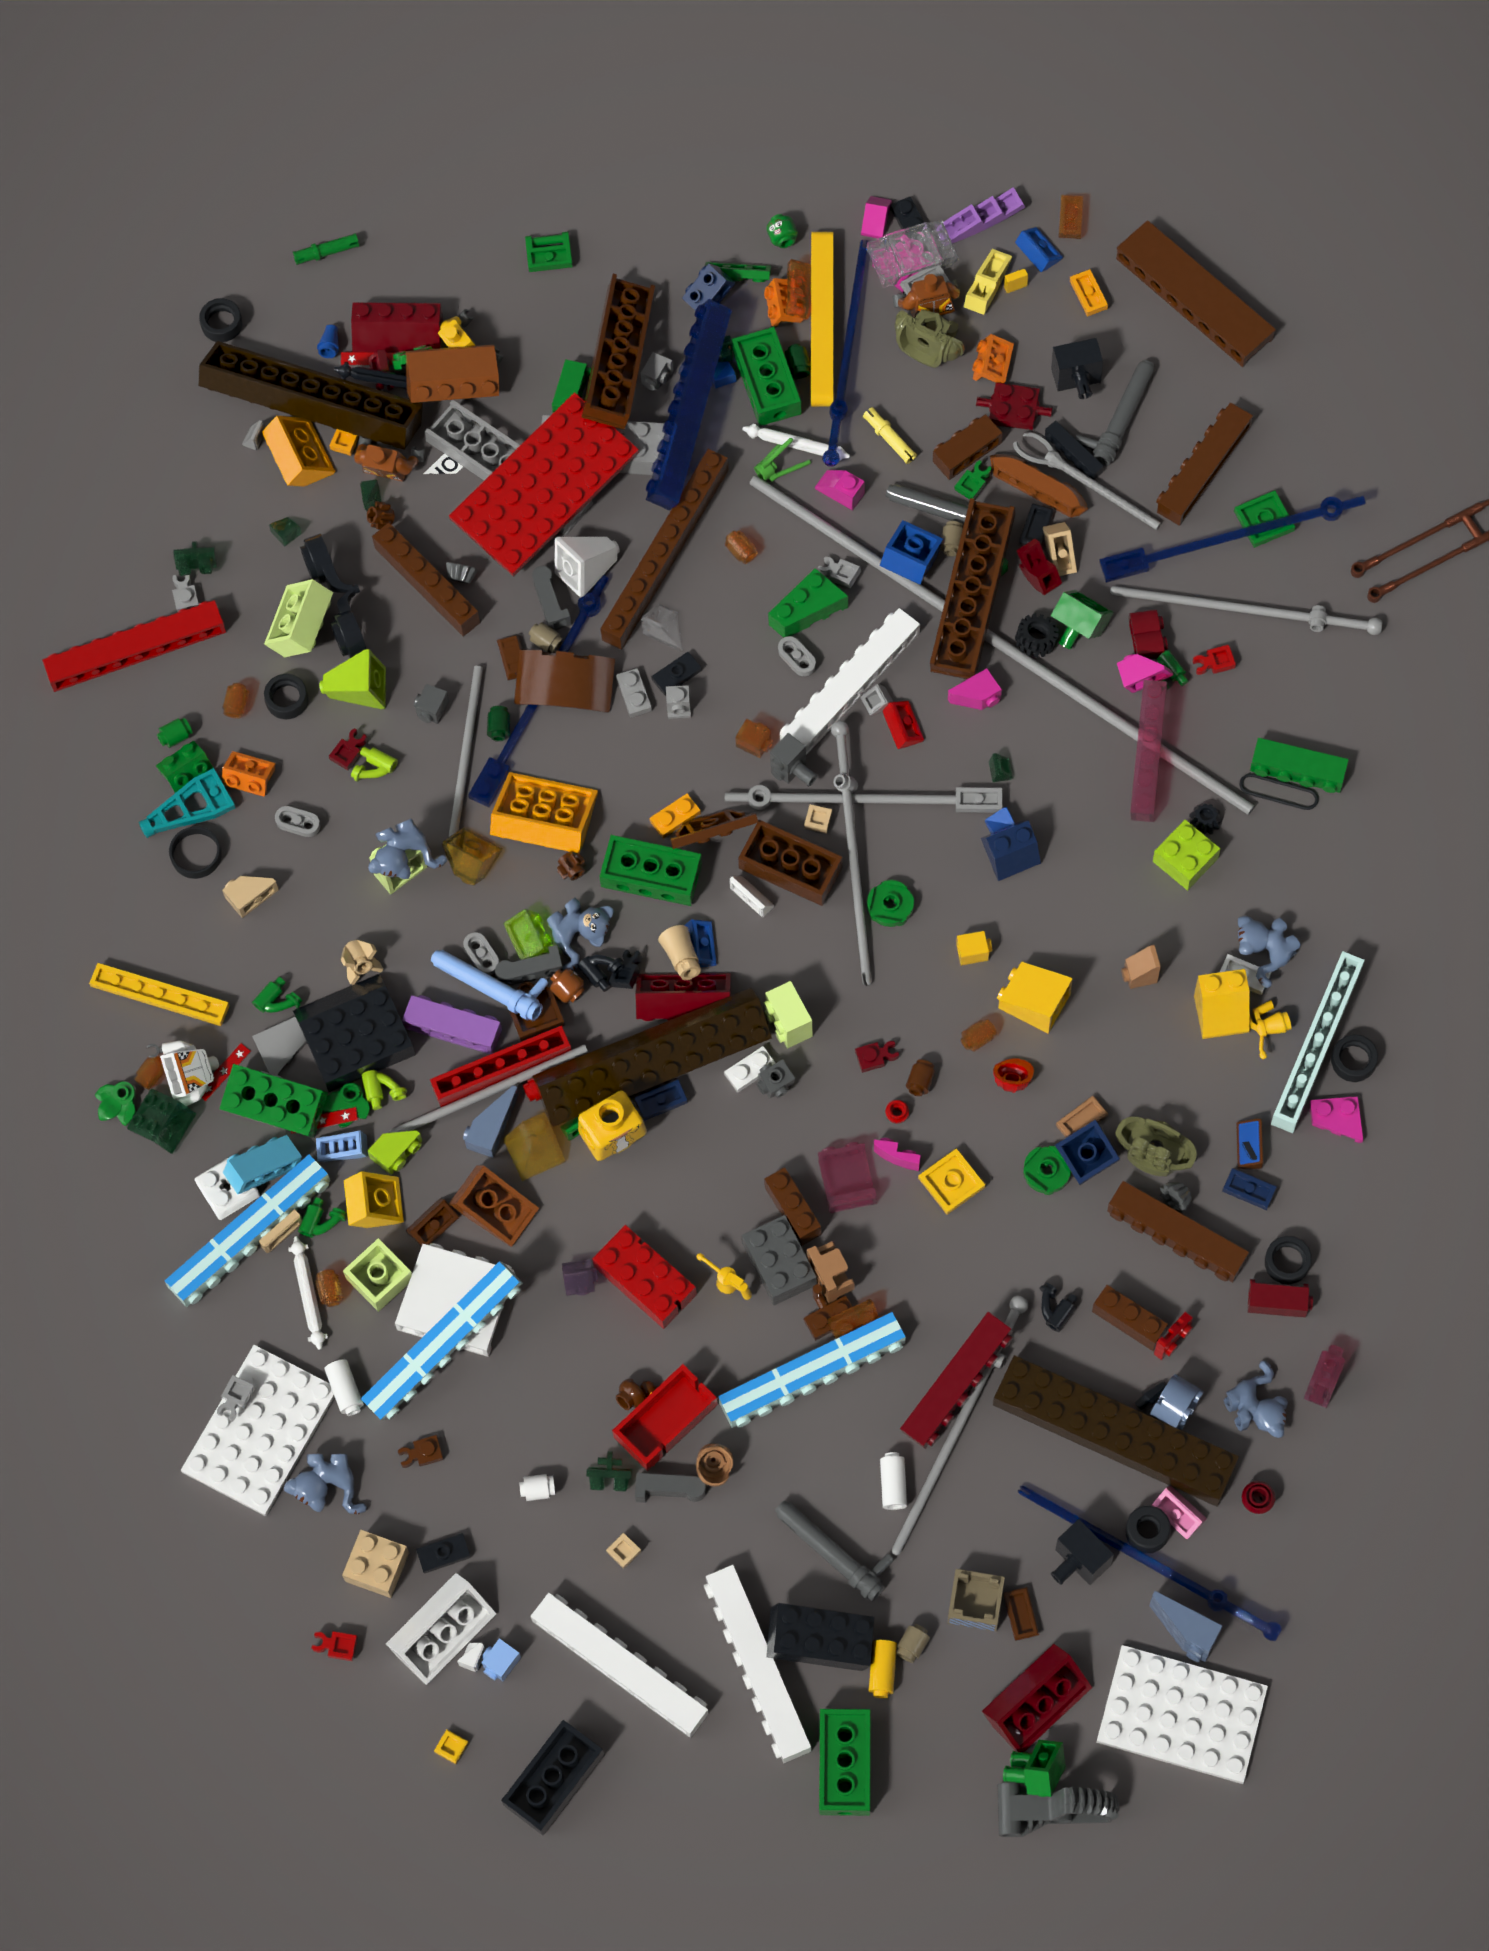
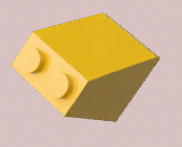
M1021 962L1018 968L1014 967L1008 977V980H1010L1008 986L1001 988L997 996L999 1000L998 1008L1049 1034L1070 997L1072 978Z
M1245 969L1198 975L1194 999L1202 1039L1249 1033L1250 991Z

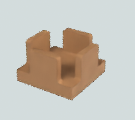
M833 1241L819 1248L813 1246L807 1249V1259L817 1277V1283L822 1286V1293L828 1304L836 1301L839 1296L855 1289L853 1279L848 1280L845 1274L848 1270V1265L838 1248L835 1249Z

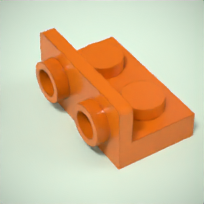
M773 278L764 290L771 326L777 327L781 321L801 323L805 318L798 281Z
M990 334L984 340H980L977 346L978 356L972 367V371H974L972 379L977 381L984 377L995 383H1005L1014 343Z
M232 751L222 768V783L224 786L264 797L267 793V783L275 771L276 763Z

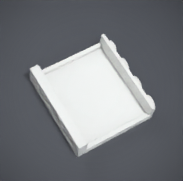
M430 1243V1245L422 1244L395 1321L397 1330L423 1337L495 1264L489 1263V1260L483 1257L476 1256L475 1259L468 1257L459 1250H453L452 1252L443 1250L444 1248L441 1245ZM505 1264L515 1274L514 1270H512V1267ZM501 1311L494 1317L490 1315L484 1321L486 1326L479 1333L473 1332L467 1338L469 1343L463 1350L489 1357L491 1341Z

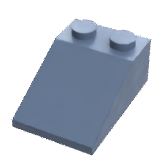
M1154 1591L1149 1605L1180 1648L1187 1653L1186 1656L1196 1662H1200V1660L1206 1662L1219 1636L1222 1625Z

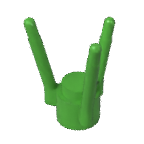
M789 438L784 444H777L754 467V470L764 481L769 479L773 482L778 477L811 464V461L807 460L775 473L777 466L773 460L793 441V438Z

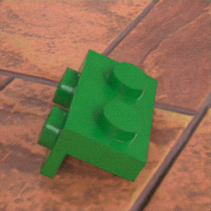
M195 741L184 745L180 750L171 756L165 757L156 765L158 771L169 782L175 793L193 778L213 769L205 752Z

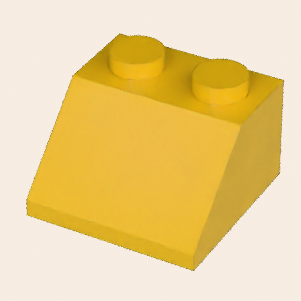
M361 1171L344 1180L349 1226L372 1228L404 1222L399 1177Z

